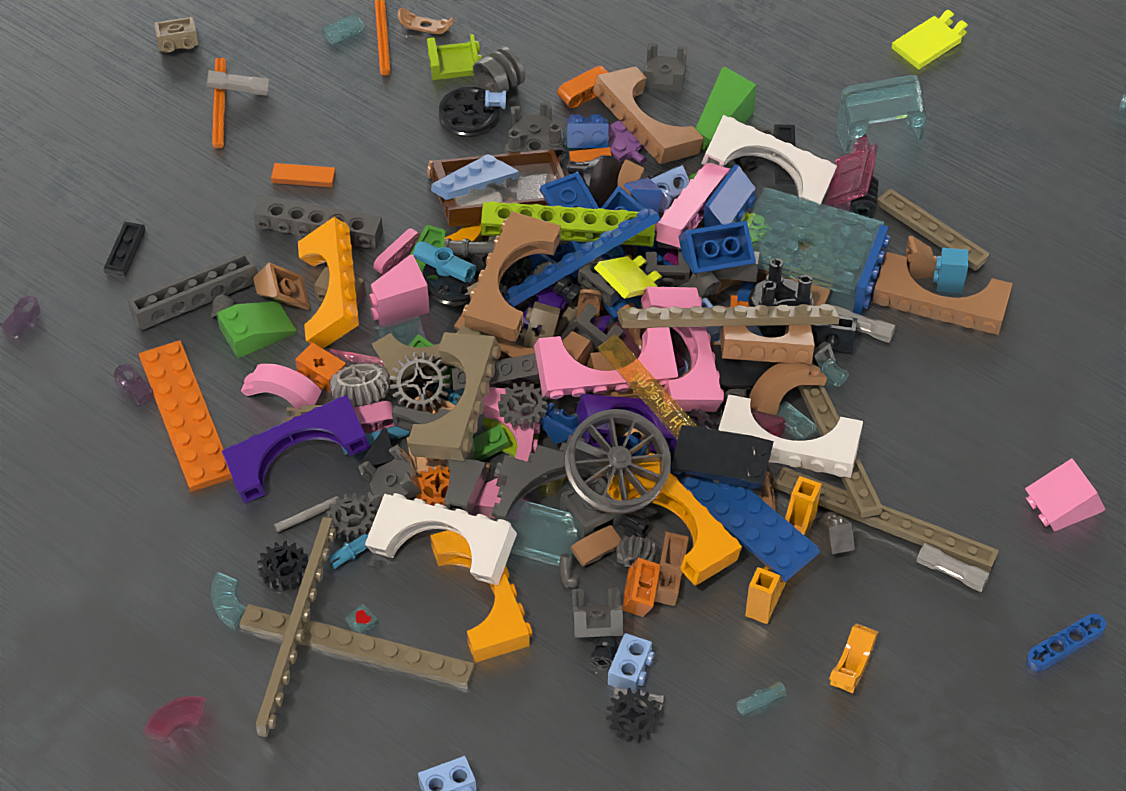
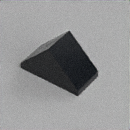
M383 427L360 464L369 461L374 467H377L394 459L389 452V449L392 447L388 429Z

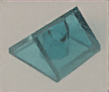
M415 315L373 327L377 341L390 333L396 340L407 346L418 334L425 338L420 317Z

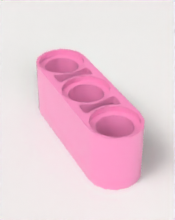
M389 401L353 407L365 434L381 430L383 427L394 426L392 417L393 405Z

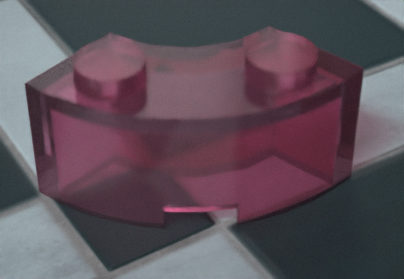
M185 696L166 703L158 708L149 718L142 736L166 743L170 735L178 728L198 726L206 698Z

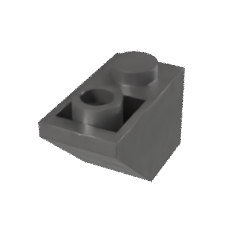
M836 512L824 513L823 517L816 518L827 551L831 554L855 550L851 522Z

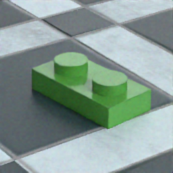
M501 424L473 438L475 454L472 460L481 462L511 446Z

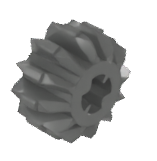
M625 536L617 545V561L623 564L624 567H630L638 558L654 562L657 554L656 544L650 542V539L642 538V536Z

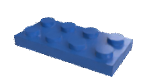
M880 224L857 285L853 313L861 315L864 308L868 309L871 296L868 295L874 293L877 283L874 279L879 277L882 268L880 264H882L886 252H888L885 249L888 248L891 237L887 235L888 226Z

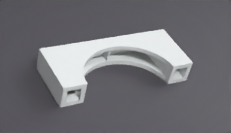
M723 115L701 163L703 165L711 163L724 167L729 161L742 156H759L772 160L782 166L793 178L798 190L796 206L813 214H816L837 165L832 164L828 160L816 157L808 151L796 148L790 143L778 140L770 134H765L752 126H747Z
M728 395L719 426L720 431L752 435L774 441L769 459L770 463H780L795 468L800 467L815 472L851 478L861 438L863 421L840 417L835 428L822 437L807 441L786 440L768 433L757 424L750 410L751 399Z
M396 493L393 496L384 494L365 546L372 553L394 558L399 547L413 535L431 529L449 530L463 536L468 541L472 553L470 573L474 578L494 585L499 584L517 535L511 523L502 519H498L497 522L492 521L489 517L481 514L472 516L461 509H456L455 511L448 510L446 506L441 504L428 505L421 499L408 500L405 496Z

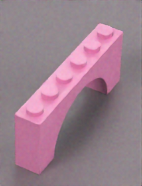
M647 287L641 298L643 309H648L649 307L670 308L674 306L680 308L702 307V299L698 295L697 288ZM672 327L683 338L689 349L691 370L682 378L667 381L661 392L663 402H665L664 405L667 404L671 408L668 411L672 410V412H691L692 409L716 412L724 400V392L719 384L720 376L714 363L715 354L711 350L710 334L707 333L706 327Z
M669 327L647 328L642 335V350L639 358L624 368L612 371L595 370L578 363L566 351L561 336L538 338L534 345L543 397H550V399H558L570 394L573 397H580L582 394L590 392L600 395L610 390H616V392L621 393L631 388L646 390L652 384L653 386L664 388L668 380L678 378ZM641 377H643V378L639 381V383L641 384L643 381H645V382L642 384V387H641V385H639L638 382H637Z
M490 387L489 394L485 396L483 403L484 418L496 420L507 427L517 442L518 447L515 458L528 461L530 452L535 453L538 440L535 439V435L540 434L541 423L533 422V428H530L527 424L523 430L518 424L515 428H512L511 421L507 424L504 423V417H500L498 401H500V394H505V389ZM498 478L484 484L471 513L472 516L481 514L489 518H495L491 516L495 503L500 504L501 498L497 497L500 488L496 486ZM526 495L517 502L508 514V520H523L524 512L528 513L529 499H526Z

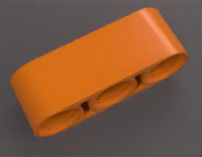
M597 66L562 84L557 90V95L568 107L576 108L597 97L593 92L597 75L609 72L603 66Z

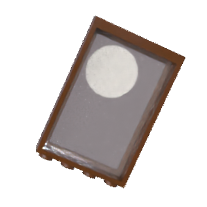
M553 149L492 155L518 170L519 178L514 180L507 178L504 179V183L498 185L493 182L487 184L486 188L481 190L470 189V193L448 200L438 195L448 226L481 224L483 202L496 201L498 203L548 206L540 192V186L565 177V170L560 167L559 157H556ZM483 156L432 160L433 183Z

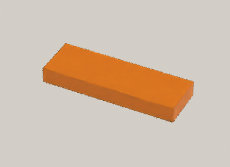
M274 163L271 183L332 188L336 170L334 167Z

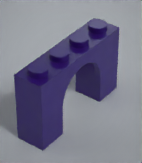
M581 395L576 411L580 424L591 415L611 409L626 410L639 414L653 423L664 436L671 453L674 452L678 441L679 432L677 427L674 429L676 424L674 421L669 423L674 419L672 412L667 415L670 411L664 413V404L660 406L663 400H660L657 405L656 402L658 400ZM608 424L596 426V430L610 445L611 438ZM587 431L584 434L586 444L600 447ZM649 442L651 450L656 451L653 444Z

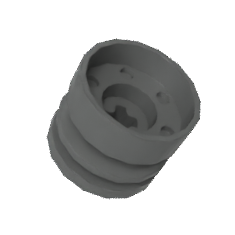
M505 46L492 52L490 56L483 57L473 65V74L478 86L490 92L502 93L506 91L507 93L508 90L514 89L525 80V71L521 61L510 48Z

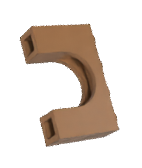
M786 325L785 335L776 338L758 336L750 332L746 326L719 327L722 358L812 364L815 345L811 325Z

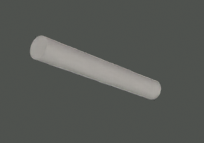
M335 496L274 524L277 532L284 531L329 510L330 503L336 505L335 498L339 497Z

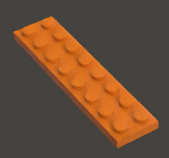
M181 340L138 353L190 492L232 479L222 450H224Z

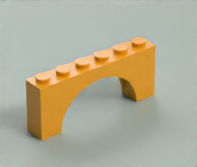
M336 217L331 218L298 241L300 259L313 267L327 262L329 267V286L324 301L316 314L304 324L306 342L310 344L313 342L322 349L359 325L350 228L345 222L340 221Z
M659 462L635 464L656 474L660 473ZM669 472L661 491L651 503L671 510L688 527L693 539V548L684 556L680 570L696 586L736 562L742 546L709 513L708 509L694 498L693 494L678 481L677 477ZM633 473L647 492L657 483ZM623 474L627 500L640 497L641 495ZM613 475L607 493L614 500H621L618 477Z
M799 476L791 493L785 520L807 537L817 515L822 484ZM767 566L763 569L759 567L756 569L749 585L745 613L746 617L768 624L786 582L780 579V575L772 572Z
M449 530L430 535L431 548L438 566L460 565L471 569L472 553L468 541L463 536ZM506 565L499 584L488 583L495 596L490 614L481 624L467 631V643L475 663L530 646L531 626L529 622H524V609L521 603L516 602V589L513 583L509 584L508 582L509 572Z

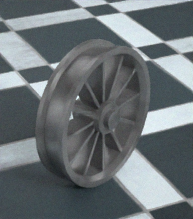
M619 409L601 411L585 419L575 430L565 455L566 475L576 494L590 506L603 512L614 514L631 513L650 504L665 484L671 465L669 447L659 429L645 417L631 411ZM614 423L630 426L623 446H618ZM608 424L612 448L596 430V426ZM633 428L647 437L632 449L628 450L625 448ZM588 431L603 450L581 442L579 439ZM649 442L653 444L657 455L631 457L633 453ZM576 448L601 459L575 461ZM659 462L660 473L656 474L635 464ZM606 466L586 481H583L577 468ZM606 473V477H609L603 495H600L588 485ZM633 473L657 483L647 492ZM623 474L641 495L640 497L627 500ZM613 475L618 477L621 500L605 497Z

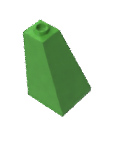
M725 66L721 69L696 126V130L704 138L701 150L707 151L723 115L744 123L754 114L757 85Z

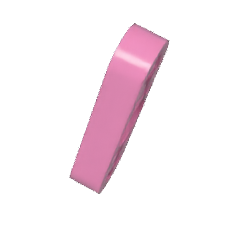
M412 228L405 231L377 257L373 266L374 270L384 275L411 253L421 233Z

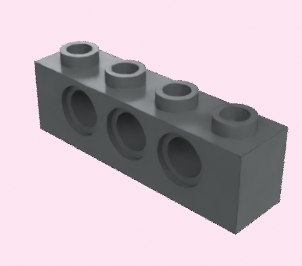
M533 353L496 360L495 375L491 377L489 387L504 389L508 387L512 389L514 383L518 387H521L522 382H525L526 386L540 383L536 355ZM459 368L452 369L453 389L462 397L466 386V375Z

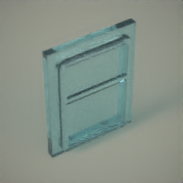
M519 499L506 519L517 533L510 553L559 566L560 554H573L570 547L576 543L578 523L568 512Z

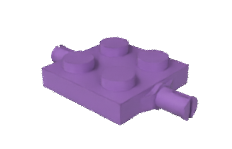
M620 120L609 125L608 147H610L611 155L620 163L625 159L632 158L640 165L644 164L646 157L639 153L645 149L644 146L640 144Z

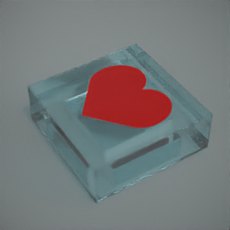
M364 604L345 617V622L355 632L365 634L379 623L378 618Z

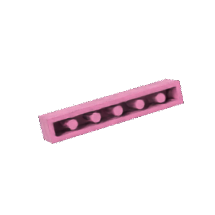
M706 163L702 169H699L694 179H691L688 186L681 191L680 196L674 199L672 206L665 210L661 220L656 222V241L680 247L678 236L684 231L695 229L704 218L705 204L730 172V168Z

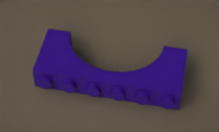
M347 395L336 398L323 406L293 417L285 423L273 426L265 432L253 435L247 440L222 450L235 486L245 504L266 495L264 479L269 466L280 453L297 443L315 439L329 440L342 446L349 456L370 448Z

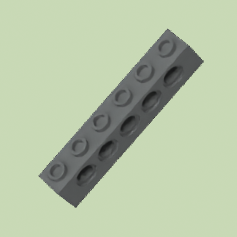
M263 195L260 196L253 213L256 228L301 235L303 237H306L331 218L336 217L349 226L351 245L376 249L383 232L381 216Z
M248 251L128 299L132 317L141 331L213 301L215 297L228 295L255 284L253 277L258 274L257 267Z

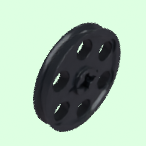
M471 86L461 87L450 91L442 98L439 104V118L442 125L454 134L476 136L486 133L496 125L499 119V107L489 106V108H485V100H475L477 97L485 98V89ZM458 96L465 97V99L461 101L456 100L455 98ZM451 108L454 111L451 113H447L444 110ZM493 110L494 113L486 114L484 111ZM456 121H460L463 123L460 126L453 125V123ZM475 122L483 123L481 126H474L473 124Z
M454 255L475 265V275H479L482 269L485 270L484 263L475 255H471L468 258ZM425 264L422 274L428 285V295L435 301L445 305L457 306L470 303V294L463 295L460 291L478 282V280L473 279L470 283L463 282L451 275L441 276L437 273L436 268ZM430 275L439 277L437 280L428 279ZM446 289L449 293L442 295L438 291Z

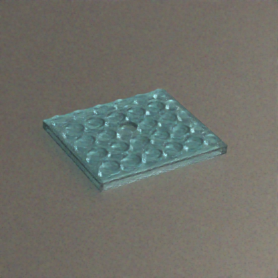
M764 187L747 221L753 251L760 252L758 268L769 271V261L774 259L775 265V258H779L783 261L782 275L799 279L802 275H808L813 279L812 284L854 296L880 224L884 225V222L824 204L819 205L814 201H806L800 199V197ZM806 241L813 246L803 250L799 248V242Z

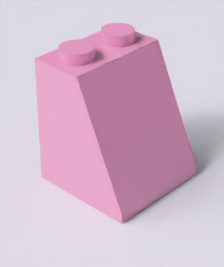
M414 255L406 257L371 284L372 294H369V299L373 308H370L373 320H378L381 328L430 313L428 285Z
M1073 458L1025 488L1029 495L1026 497V500L1033 510L1035 508L1039 509L1041 514L1038 517L1045 527L1050 525L1054 532L1105 510L1097 491Z

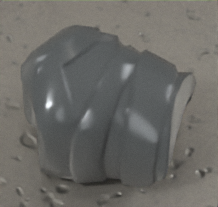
M226 295L215 297L210 317L216 318L217 312L235 305L234 301Z

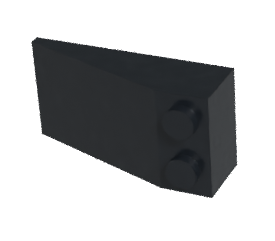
M681 425L670 469L761 492L774 441L752 435Z

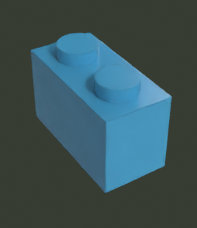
M942 248L941 256L936 257V269L938 270L933 271V283H936L937 292L962 294L968 270V250Z

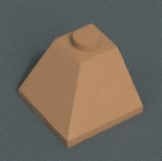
M268 263L253 277L256 292L260 296L305 310L310 308L301 275Z

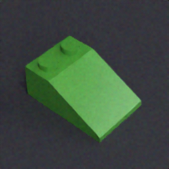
M278 301L236 304L217 312L219 328L237 358L297 333V330Z

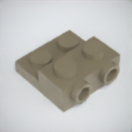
M193 17L154 23L159 52H172L179 48L191 49L198 45Z

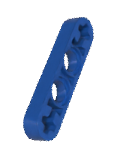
M1098 614L1087 615L1029 650L1026 659L1028 667L1034 671H1043L1103 635L1106 627L1105 619ZM1090 624H1092V625H1096V624H1097V625L1099 626L1098 628H1097V627H1092V628L1089 629ZM1078 633L1081 635L1082 640L1074 641L1070 638L1069 634ZM1054 643L1060 644L1063 647V651L1055 652L1051 649L1050 645ZM1044 655L1042 662L1040 660H1034V656L1036 658H1040Z

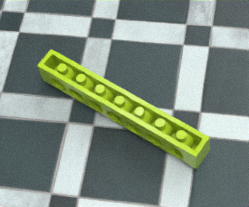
M496 201L483 202L481 235L500 236L503 218L508 219L511 211L561 225L560 240L594 242L600 238L599 236L602 233L613 231L618 228L621 222L635 218L638 212L606 210L603 208H573L558 205L542 206L539 204L498 203ZM655 224L621 244L653 246Z

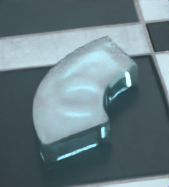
M217 571L211 585L212 605L219 619L225 625L235 630L246 610V607L239 603L236 598V590L239 585L238 580Z

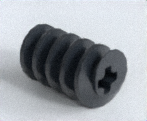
M862 175L853 181L850 214L858 221H869L873 219L876 212L879 181L874 176Z

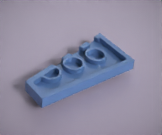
M487 154L434 182L431 191L448 200L468 194L470 189H485L487 184L493 182L498 185L504 183V179L507 178L512 180L518 179L519 171L496 159L494 156Z

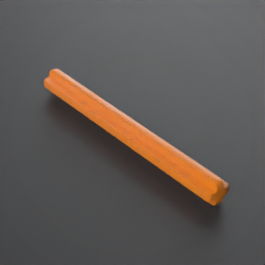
M375 0L380 74L388 76L391 70L385 0Z
M225 58L215 59V71L226 73ZM214 88L212 144L213 148L221 149L224 146L225 89Z

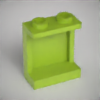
M470 34V42L436 46L435 38H427L432 80L474 76L473 65L482 59V56L477 54L480 53L479 41H475L474 34Z

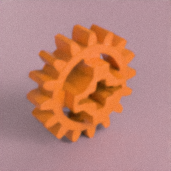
M437 465L436 470L428 467L427 473L421 471V478L417 477L422 492L417 494L415 498L425 501L428 505L441 504L445 506L444 499L450 479L448 466L444 470H441L440 465Z

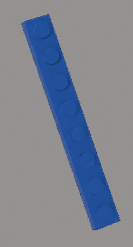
M651 208L641 210L635 218L621 222L618 228L613 231L602 233L596 241L585 243L579 251L566 254L562 261L546 266L540 274L527 277L525 282L518 287H510L502 297L510 306H516L660 221L658 213Z

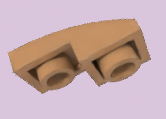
M611 525L573 544L570 549L583 567L599 561L604 554L617 550V545L622 539Z

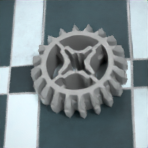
M413 352L414 359L410 360L408 355H405L407 363L404 364L401 360L397 361L402 366L400 370L393 367L392 370L398 373L397 377L390 376V380H397V384L390 385V388H398V392H395L393 396H402L398 401L399 404L406 400L408 402L406 407L410 408L411 404H414V410H418L419 405H423V411L426 412V404L430 403L431 408L434 409L436 406L433 401L437 400L441 404L443 401L438 396L440 394L443 396L448 395L442 389L443 387L450 388V384L444 383V379H449L450 375H442V372L446 371L447 367L444 366L441 369L438 367L442 363L441 359L437 360L436 363L432 362L435 357L434 354H431L428 360L425 359L426 352H422V358H418L417 352ZM420 363L430 365L438 375L425 376L422 373ZM414 364V377L411 380L401 382L404 371ZM417 370H419L422 379H432V381H427L426 385L424 384L425 387L422 388L423 394H421L418 385H408V383L414 382L415 377L418 376ZM439 382L437 392L427 399L425 393L426 386ZM402 388H416L419 392L420 401L409 398Z
M366 362L365 364L358 363L357 365L343 367V370H338L337 374L332 375L330 389L334 399L347 395L352 407H355L356 405H370L372 402H378L379 399L385 398V395L389 393L391 382L387 370L382 365H376V363L368 364Z

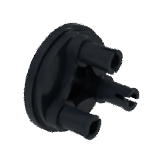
M602 155L592 161H570L567 170L569 174L578 172L580 175H583V181L598 207L602 208L618 187V176L622 166L615 157Z
M775 258L774 265V259H771L769 261V274L766 276V280L758 283L749 294L748 307H756L758 305H765L767 307L778 305L799 306L801 304L814 306L811 293L813 279L808 275L800 276L798 282L785 279L782 276L783 261Z

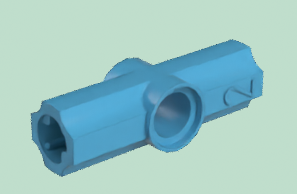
M420 241L413 252L416 259L436 268L437 273L441 276L451 275L463 282L469 283L474 278L476 266L454 256L450 248H437L425 241Z

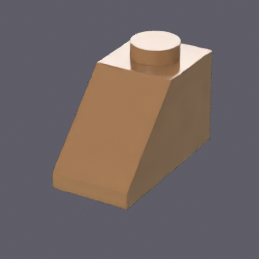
M908 236L905 256L907 257V269L913 279L932 278L933 271L936 268V256H933L931 247L914 236Z

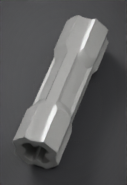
M208 70L206 87L267 96L269 79Z
M833 305L839 316L858 318L857 331L869 334L873 338L888 343L891 342L895 331V324L879 319L874 320L853 313L849 309Z
M924 543L916 561L930 569H937L962 581L964 585L979 592H982L990 575L989 572L974 565L965 564L927 543Z

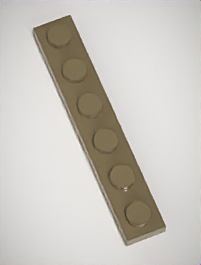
M890 188L877 199V206L940 248L968 250V266L973 270L977 271L989 260L990 254L893 189Z

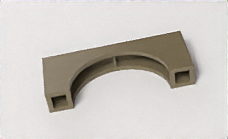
M479 282L467 288L470 296L473 287H477ZM465 323L456 332L460 334L494 336L467 328ZM391 333L372 343L390 376L397 377L398 373L392 370L393 367L400 370L402 366L397 361L401 360L404 364L407 363L405 355H408L410 360L414 359L413 352H417L418 358H422V352H426L425 359L428 360L431 354H434L435 357L432 361L434 363L441 359L438 352L440 343L429 347H411L400 343ZM442 361V363L438 365V367L441 369L444 366L449 367L451 365L443 364ZM420 363L422 373L425 376H433L436 373L435 369L430 365ZM414 364L404 371L401 382L411 380L414 377ZM417 370L418 376L415 377L414 382H410L408 385H415L424 380L419 370ZM407 387L402 389L403 391H407L412 389L413 387Z
M444 332L438 352L443 364L455 366L466 375L465 390L457 405L445 416L430 423L413 424L407 444L412 455L415 457L465 461L467 452H470L472 448L471 440L473 433L477 432L479 414L483 413L484 398L489 394V382L491 377L495 375V363L500 358L501 347L498 345L495 336Z

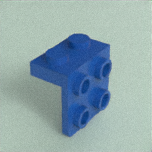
M572 114L570 118H566L567 148L608 147L609 123L606 118H603V115L592 114L591 118H583L581 114Z

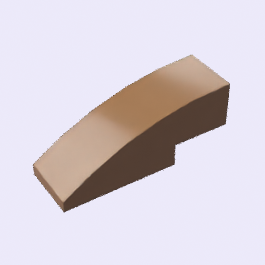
M670 532L665 533L659 561L660 570L654 602L675 606L682 575L680 568L686 555L688 536Z

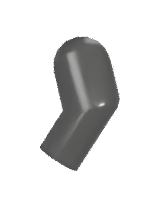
M562 553L560 554L559 565L562 583L568 589L569 587L576 588L578 576L571 575L572 555Z

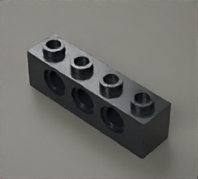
M839 316L838 324L811 325L814 347L827 342L830 343L831 348L834 350L853 352L858 318ZM767 325L766 337L776 338L784 336L786 326Z

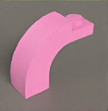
M259 364L254 373H250L245 378L241 392L245 396L262 392L273 393L286 399L295 408L301 409V405H315L322 390L310 379L295 370L276 364Z

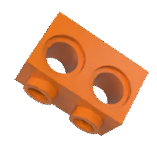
M638 558L629 567L622 602L623 611L644 617L654 605L660 564Z

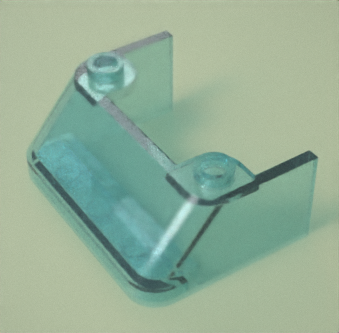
M915 75L851 85L843 89L840 95L836 132L845 153L850 151L851 138L862 137L867 132L869 124L906 118L908 126L914 128L918 139H923L927 115L919 78Z

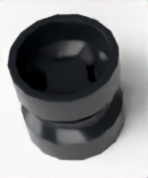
M565 276L556 284L552 292L557 296H562L564 302L571 305L583 288L578 284H573L571 278Z
M609 636L596 637L593 642L594 651L591 653L590 663L600 669H609L614 660L613 653L617 650V641Z

